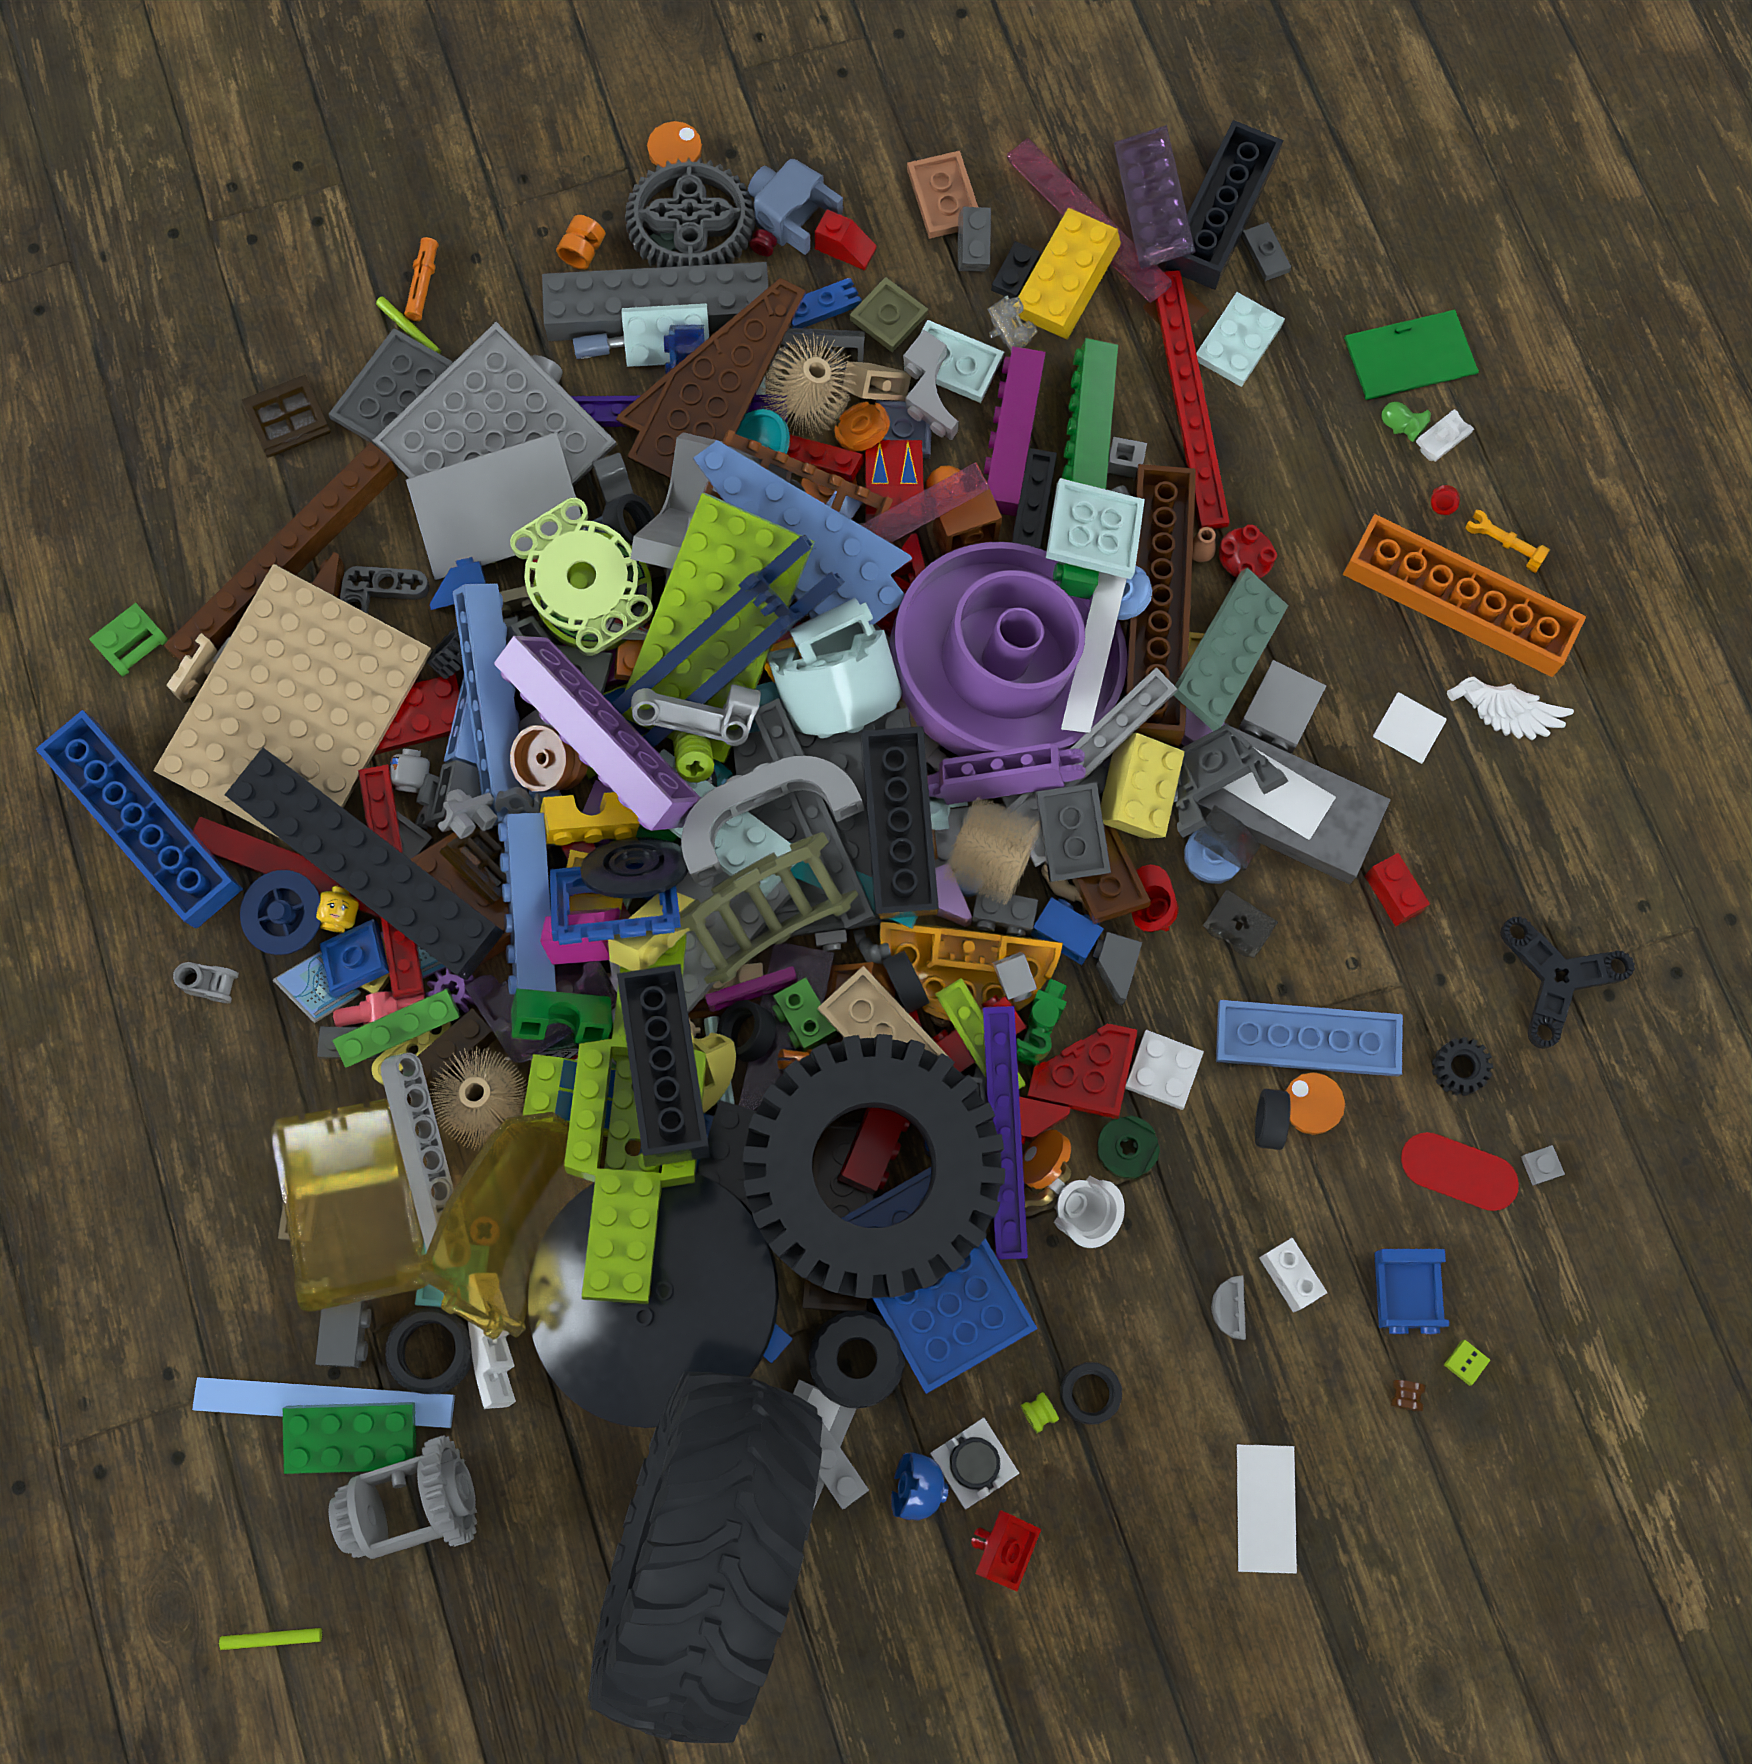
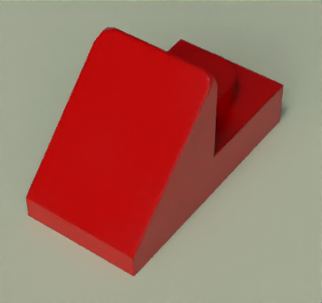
M917 534L910 535L901 548L912 559L891 574L892 577L907 574V580L910 584L925 569Z

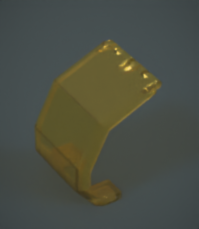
M388 1099L371 1101L368 1108H364L363 1103L339 1107L336 1114H332L331 1109L307 1113L304 1120H299L298 1115L275 1119L276 1125L271 1128L272 1143L294 1263L295 1291L298 1305L304 1311H317L424 1288L430 1282L428 1257L425 1254L421 1227Z

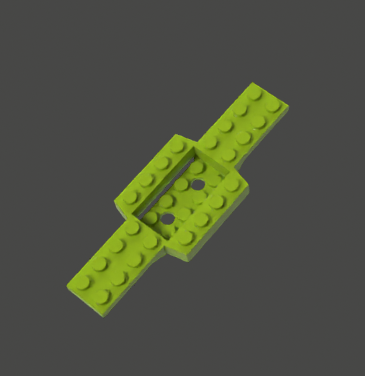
M684 934L673 947L664 952L647 969L680 964L683 978L687 934ZM620 966V973L630 972V970ZM619 985L612 1039L579 1044L564 1167L567 1174L595 1182L582 1299L649 1304L658 1210L662 1188L694 1183L697 1159L662 1165V1172L659 1173L660 1165L645 1167L642 1153L638 1156H630L625 1151V1146L629 1141L639 1140L641 1142L634 1092L632 1091L633 1084ZM694 1049L701 1101L703 1103L707 1063L706 1053ZM613 1057V1060L616 1062L612 1107L605 1167L600 1169Z

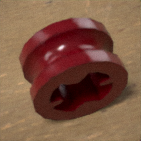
M758 229L754 232L749 246L759 255L771 256L773 247L777 244V239L772 233Z

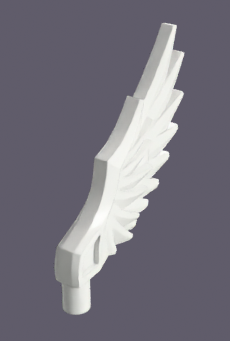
M1469 677L1447 691L1451 701L1464 695L1473 705L1474 709L1477 707L1479 717L1481 719L1484 718L1486 725L1491 723L1495 731L1501 729L1505 736L1512 732L1518 739L1523 734L1530 740H1534L1536 734L1548 737L1551 732L1545 727L1564 728L1566 722L1557 718L1570 716L1574 712L1573 709L1539 702L1540 697L1538 695L1523 692L1512 684L1494 687L1484 684L1475 677Z

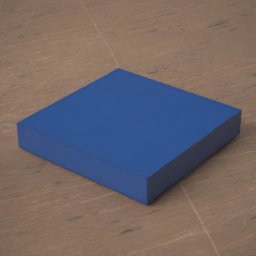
M374 919L320 943L329 992L335 998L389 973L379 924Z

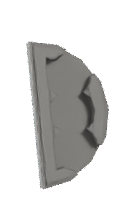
M1242 1275L1231 1277L1219 1285L1213 1295L1211 1309L1214 1321L1221 1331L1231 1338L1246 1340L1244 1280Z

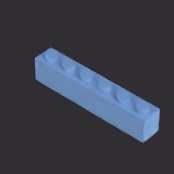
M544 813L506 814L503 823L498 825L499 841H504L505 853L500 855L501 871L506 872L507 884L502 885L503 902H508L509 914L504 915L505 932L510 933L511 945L506 946L507 963H512L513 975L508 977L509 994H514L515 996L516 988L556 992L554 964L551 963L540 942L545 917L551 915Z

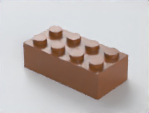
M455 832L410 859L505 932L504 915L509 914L507 902H503V897L491 905L439 852L457 837ZM466 846L460 849L475 865L480 863L479 859ZM482 868L480 871L494 884L485 868ZM505 932L480 965L506 950L507 945H511L510 933Z

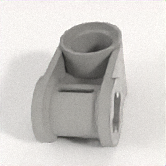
M185 962L175 969L173 979L175 984L186 994L207 998L216 1002L231 1003V988L234 979L238 978L239 973L224 967H211ZM191 973H197L196 981L191 985H185L186 976Z

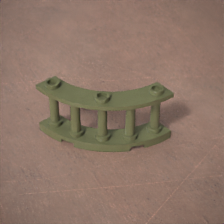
M824 832L790 844L791 851L777 857L775 852L752 863L711 889L713 893L711 897L702 903L696 899L679 912L681 928H675V931L689 928L690 931L694 930L716 967L704 978L707 984L719 980L721 983H725L733 979L737 975L736 971L742 965L773 943L775 945L781 944L790 938V933L833 913L835 916H839L851 908L850 903L859 895L855 889L840 894L820 859V850L829 843ZM801 861L809 863L829 899L811 907L790 871L792 865ZM772 874L780 876L800 913L782 923L779 922L759 887L760 881ZM742 891L749 893L770 929L751 942L729 906L731 903L730 899ZM713 911H719L740 947L738 951L726 960L705 926V918Z

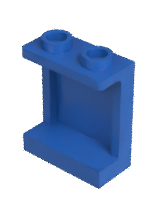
M1380 1249L1374 1252L1379 1328H1389V1334H1409L1408 1328H1420L1421 1334H1440V1328L1449 1327V1320L1444 1319L1441 1263L1446 1262L1445 1249Z

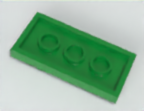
M415 1402L285 1406L283 1408L284 1474L374 1471L415 1458Z

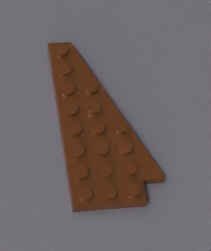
M779 278L617 416V422L639 432L627 456L628 459L671 480L676 439L680 434L684 432L722 442L727 430L730 429L736 434L803 301L806 290Z

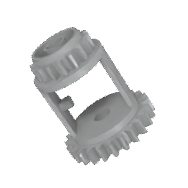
M445 1436L428 1440V1442L424 1443L425 1447L422 1448V1456L352 1477L348 1485L339 1487L338 1491L335 1492V1497L329 1503V1521L333 1537L340 1550L344 1553H352L353 1558L366 1555L370 1559H375L444 1537L445 1542H449V1545H454V1547L471 1542L474 1539L473 1534L476 1533L474 1525L477 1524L474 1513H477L475 1508V1492L470 1473L464 1463V1459H460L459 1449H455L454 1441L450 1442L449 1437ZM417 1473L422 1505L431 1526L388 1539L385 1510L375 1486L392 1480L393 1488H402L406 1486L405 1476Z

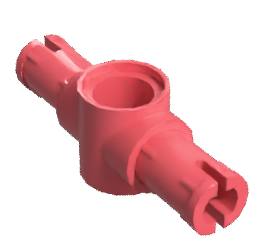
M392 992L372 993L367 995L366 1001H361L360 1005L335 1010L333 1012L334 1023L336 1027L359 1023L365 1025L426 998V995L395 1000Z

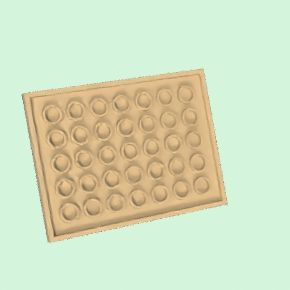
M273 564L153 771L275 835L224 795L264 747L343 808L359 781L358 770L367 767L430 656L432 649Z

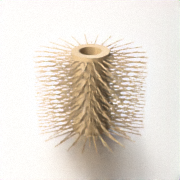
M815 340L813 357L809 343L807 345V354L806 350L804 352V349H802L803 346L801 347L800 343L798 344L800 351L802 350L804 353V358L801 357L802 352L800 355L796 347L794 348L793 345L791 346L787 343L797 353V357L799 356L801 361L782 348L784 353L793 358L794 363L789 362L787 358L784 359L781 355L780 357L778 355L776 359L779 358V360L787 362V365L789 363L793 369H788L784 364L781 365L778 361L777 363L775 361L773 365L776 364L774 369L772 367L770 371L773 370V372H770L767 377L770 376L769 379L773 378L774 380L772 381L781 382V385H784V387L776 386L769 381L767 385H771L769 388L781 389L783 393L767 389L762 391L770 392L765 394L787 395V397H771L762 400L773 401L771 399H775L780 402L786 400L781 404L776 403V406H783L781 408L784 410L788 408L787 417L791 412H793L791 417L795 413L793 419L795 425L797 417L799 420L800 416L799 424L801 426V421L803 419L804 422L805 415V426L807 421L809 430L810 421L808 422L807 419L808 414V418L810 416V419H812L811 424L813 421L814 427L816 426L817 428V423L813 420L814 414L818 423L820 422V424L822 423L827 426L820 419V416L818 417L816 411L832 422L833 419L829 418L827 414L825 415L823 409H826L827 413L829 412V414L831 413L838 417L837 413H839V409L841 411L843 408L841 406L842 403L843 405L845 403L842 400L847 399L849 395L845 396V393L848 392L840 393L839 391L845 390H838L833 386L842 387L849 392L852 389L849 388L848 390L850 386H841L839 384L843 383L837 384V382H834L835 380L845 381V383H851L850 381L852 380L841 379L831 375L855 374L842 371L831 372L834 369H842L844 367L833 365L835 363L838 364L835 361L830 364L828 363L835 355L832 356L830 354V358L824 360L826 355L822 359L824 351H820L818 357L817 344L815 352ZM779 369L787 370L790 375L781 373ZM775 375L784 376L787 381L779 380ZM831 392L839 393L841 396H833ZM828 398H834L836 403H831ZM824 403H827L828 406L830 405V407L832 406V407H834L835 409H837L838 411L836 412V411L829 410V409L824 405Z
M974 805L969 818L967 815L966 823L964 816V825L962 828L960 826L961 830L958 836H956L955 844H953L954 849L952 852L954 851L950 861L952 864L951 868L953 873L955 871L956 874L958 869L962 874L964 872L965 877L967 875L969 881L972 877L974 883L975 880L977 883L979 879L981 885L985 883L987 889L991 887L994 892L998 889L999 894L1002 890L1004 898L1005 894L1006 896L1007 894L1009 895L1006 891L1007 887L1013 893L1012 889L1014 890L1015 887L1016 890L1018 878L1020 883L1021 875L1023 874L1024 876L1023 872L1029 857L1032 856L1030 854L1036 837V828L1032 826L1031 829L1033 830H1030L1028 824L1023 828L1021 821L1016 826L1014 819L1010 822L1009 817L1004 822V816L1002 819L1000 816L998 818L996 813L994 817L991 809L989 810L988 807L986 812L985 809L983 813L981 810L979 812Z
M476 1046V1058L473 1060L472 1066L471 1064L469 1065L470 1060L468 1062V1059L464 1062V1065L458 1061L459 1059H456L463 1073L453 1063L464 1080L452 1069L451 1071L462 1082L443 1069L450 1078L447 1077L445 1081L447 1080L445 1083L448 1084L438 1086L444 1088L438 1091L445 1093L434 1092L432 1094L445 1095L430 1097H449L433 1099V1101H443L440 1103L452 1102L442 1104L441 1106L446 1107H441L442 1109L434 1111L437 1112L445 1109L437 1115L448 1112L443 1115L448 1116L441 1120L447 1119L443 1124L449 1122L445 1127L452 1124L446 1132L453 1127L451 1132L455 1129V1133L459 1130L458 1135L462 1132L460 1138L466 1132L463 1140H465L469 1132L468 1138L463 1145L465 1146L467 1141H469L468 1145H470L472 1137L473 1143H475L479 1127L475 1147L477 1148L478 1142L480 1148V1134V1142H482L483 1138L484 1150V1136L486 1146L488 1141L491 1143V1134L493 1141L495 1138V1142L499 1136L505 1139L504 1141H507L500 1127L510 1137L498 1118L514 1134L515 1132L500 1117L520 1131L515 1123H513L519 1117L514 1115L523 1116L522 1112L518 1111H523L519 1110L523 1109L519 1107H524V1104L516 1105L520 1103L514 1101L524 1102L525 1099H514L526 1098V1092L515 1094L525 1090L516 1091L519 1088H523V1086L514 1088L519 1085L516 1083L521 1080L515 1081L519 1076L513 1078L517 1073L511 1076L517 1068L509 1072L511 1068L507 1070V1066L503 1070L506 1063L502 1067L501 1064L504 1060L497 1067L500 1059L494 1067L497 1057L491 1065V1060L488 1066L490 1058L488 1056L487 1061L488 1051H486V1056L484 1055L486 1060L485 1071V1061L483 1064L481 1052L479 1071L480 1057L478 1060ZM516 1095H525V1096H521V1097H513V1096H516Z

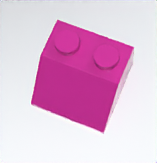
M617 907L570 911V915H568L569 925L619 920L620 909ZM551 915L545 917L540 942L552 964L610 960L608 940L588 942V938H582V943L559 945V941H553Z

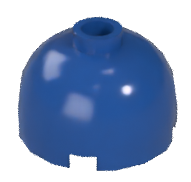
M909 1452L903 1454L894 1479L900 1478L898 1493L892 1491L891 1495L893 1515L906 1520L928 1518L937 1511L941 1502L944 1503L946 1501L949 1489L948 1484L944 1483L943 1472L939 1464L933 1459L918 1453Z

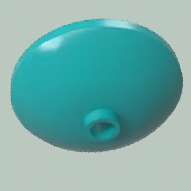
M767 409L755 410L745 415L736 433L737 435L749 440H755L765 447L787 454L790 435L788 426L781 416Z

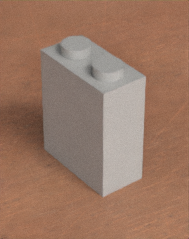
M1273 660L1238 729L1292 754L1326 685Z

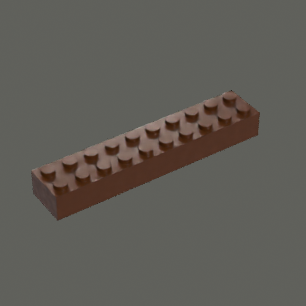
M1138 464L1134 480L1133 497L1145 500L1136 566L1145 571L1153 591L1151 601L1146 609L1136 617L1128 619L1126 632L1127 672L1123 698L1156 667L1175 686L1188 664L1196 469ZM1172 696L1133 733L1144 735L1167 745L1180 746L1185 734L1186 706L1175 696Z

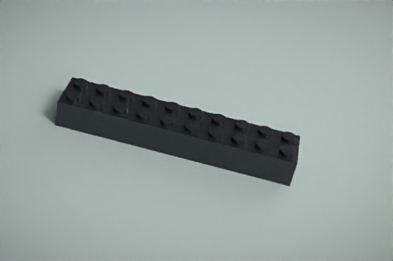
M264 747L224 794L465 981L469 979L505 933Z

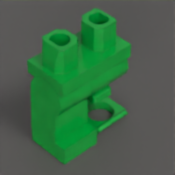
M1050 979L1044 992L1038 989L1030 1008L1031 1013L1027 1020L1028 1031L1023 1041L1016 1039L1017 1061L1034 1068L1039 1060L1044 1059L1049 1054L1052 1047L1050 1034L1055 1023H1058L1067 1003L1062 1000L1066 985Z

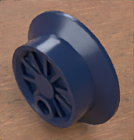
M276 870L258 878L245 893L240 909L241 926L247 939L259 950L273 955L291 954L305 947L314 938L321 924V921L316 918L320 903V894L317 888L307 877L290 870Z

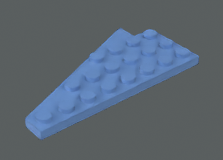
M718 440L693 457L695 463L723 501L802 536L806 535L809 539L815 541L794 592V597L797 601L830 572L833 574L838 573L845 581L808 614L811 619L856 598L860 605L863 603L867 604L873 617L869 624L874 625L901 604L905 594L894 581L891 574L912 559L908 553Z

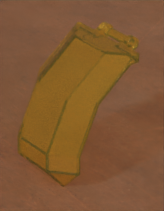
M554 1112L507 1117L489 1136L447 1200L418 1273L420 1279L444 1293L441 1308L449 1314L456 1313L482 1329L483 1334L492 1340L498 1338L503 1330L517 1338L526 1329L524 1319L528 1311L529 1277L539 1244L555 1217L567 1203L582 1190L594 1183L566 1173L564 1164L570 1123Z

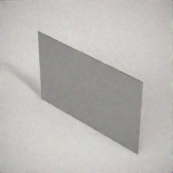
M557 432L406 479L435 580L446 577L450 568L457 567L455 562L457 560L473 557L474 562L481 561L483 566L515 556L510 545V539L517 530L565 500L576 498ZM569 507L566 511V516L571 520L579 519L581 517L579 507ZM552 521L545 522L541 527V532L547 536L554 535L558 530L557 524ZM522 537L517 540L516 548L520 551H528L531 549L533 541L528 537Z

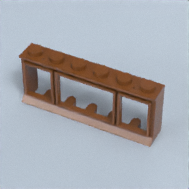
M730 429L726 431L723 444L761 459L760 466L768 470L769 465L772 464L836 491L837 493L831 508L837 512L840 511L845 496L876 508L877 510L869 531L879 535L893 499L880 496L865 487L854 485L837 475L819 470L809 463L800 462L783 452L765 447L755 440H749L737 435ZM708 480L703 493L705 492L723 500L717 492L712 490L713 486Z

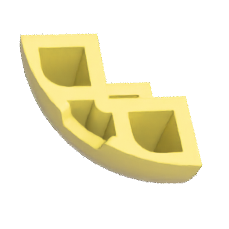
M691 1033L693 1049L706 1053L707 1063L702 1103L703 1114L713 1107L725 1093L735 1069L736 1052L734 1042L730 1038L717 1033H710L702 1039H695Z

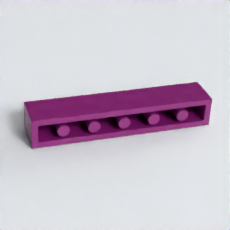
M1012 346L1011 357L1005 356L1002 373L1007 374L1006 382L1000 381L998 398L1003 399L1002 406H996L993 423L998 424L997 432L991 431L988 448L993 449L992 457H986L984 474H988L989 477L987 483L982 482L981 490L990 488L1000 514L1010 516L1017 515L1046 353Z

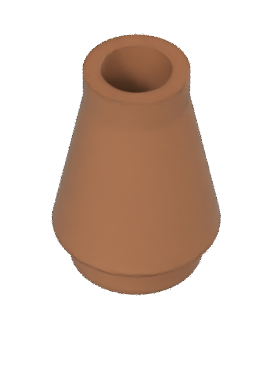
M1203 527L1193 537V560L1206 562L1214 557L1216 552V534L1212 528Z

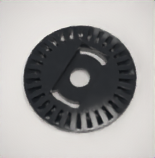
M631 837L606 843L590 852L584 858L580 867L581 879L589 889L604 896L624 899L647 897L669 890L681 882L689 871L683 857L682 847L671 841L654 837ZM632 863L643 864V866L638 869L626 868L627 865Z

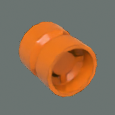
M575 215L567 228V234L563 235L556 252L568 265L585 270L592 262L595 250L600 247L606 233L595 220L584 215Z

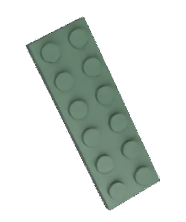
M1248 568L1241 571L1175 685L1178 691L1173 696L1213 731L1222 727L1288 607L1277 594Z

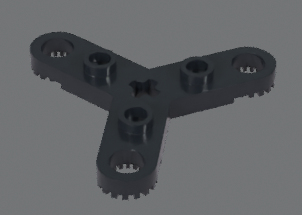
M1521 916L1510 918L1501 928V937L1505 944L1541 980L1528 1028L1530 1042L1541 1049L1550 1048L1559 1042L1574 990L1622 982L1628 979L1635 970L1633 958L1628 953H1624V951L1616 950L1608 953L1565 959L1541 932L1539 933L1531 925L1530 921L1528 922L1526 918ZM1512 925H1518L1524 930L1523 939L1516 940V938H1512L1513 936L1509 932ZM1618 959L1623 962L1625 966L1623 974L1612 971L1611 960ZM1554 970L1557 973L1563 971L1566 974L1563 978L1565 982L1560 981L1557 983L1554 980L1556 977ZM1539 1025H1545L1551 1030L1552 1037L1549 1041L1541 1040V1037H1538L1537 1029Z

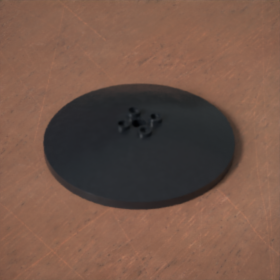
M660 1166L659 1173L662 1172V1166ZM698 1173L695 1174L694 1183L662 1188L650 1286L652 1296L649 1304L582 1299L595 1182L577 1194L555 1217L541 1240L533 1260L528 1286V1317L538 1355L548 1374L572 1401L595 1416L612 1423L641 1428L657 1427L670 1395L685 1371L726 1373L750 1378L765 1354L773 1334L778 1310L779 1291L776 1263L771 1247L764 1239L747 1206L724 1186Z

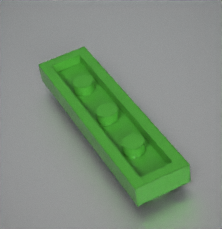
M446 988L333 1039V1043L345 1068L453 1021L459 1018L461 1014L449 989Z

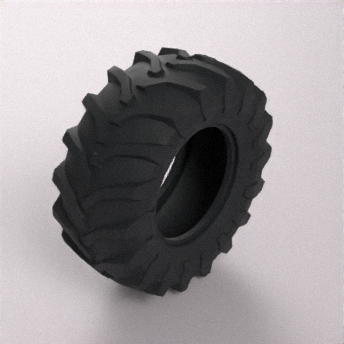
M685 1371L682 1373L677 1386L675 1385L649 1444L650 1452L648 1457L644 1458L636 1482L638 1487L634 1498H631L623 1524L625 1529L622 1540L617 1545L611 1567V1581L605 1591L591 1666L588 1700L591 1702L590 1707L612 1721L638 1729L645 1734L658 1738L688 1743H732L735 1741L740 1726L746 1725L760 1691V1686L763 1687L775 1655L774 1648L777 1639L781 1638L790 1610L788 1604L792 1590L796 1588L804 1558L802 1551L804 1542L808 1539L822 1456V1447L820 1446L822 1417L817 1414L818 1409L814 1405L797 1395L769 1386L753 1378L714 1372Z

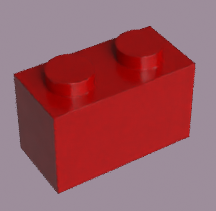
M1399 853L1374 865L1365 875L1366 880L1395 927L1421 914L1430 905Z

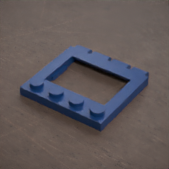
M632 863L627 865L626 868L638 869L641 868L643 864ZM580 867L550 870L553 941H559V945L582 943V938H588V942L612 940L616 934H620V938L646 936V931H652L653 935L675 933V928H681L676 886L659 893L660 905L663 906V915L569 925V897L575 894L596 892L589 889L583 883Z

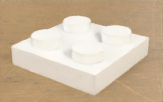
M1145 1030L1125 1089L1183 1110L1204 1051Z

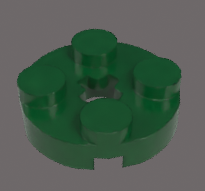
M1124 1116L1114 1119L1105 1125L1098 1136L1097 1158L1112 1175L1123 1179H1136L1147 1173L1158 1159L1160 1148L1156 1133L1148 1122L1139 1117ZM1130 1139L1134 1142L1133 1148L1136 1149V1153L1125 1155L1122 1153L1123 1148L1120 1147V1142L1126 1143Z

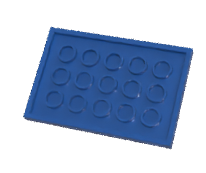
M931 1167L842 1217V1219L851 1224L866 1228L888 1227L904 1220L917 1209L924 1199L930 1184ZM984 1238L979 1247L971 1251L964 1259L965 1262L954 1272H949L932 1286L918 1289L899 1297L873 1298L887 1325L894 1331L905 1358L926 1394L1038 1329L986 1238Z

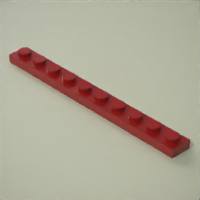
M1180 270L1153 273L1151 281L1187 467L1196 469L1195 508L1199 529L1203 527H1210L1212 529L1226 528L1229 526L1230 521Z

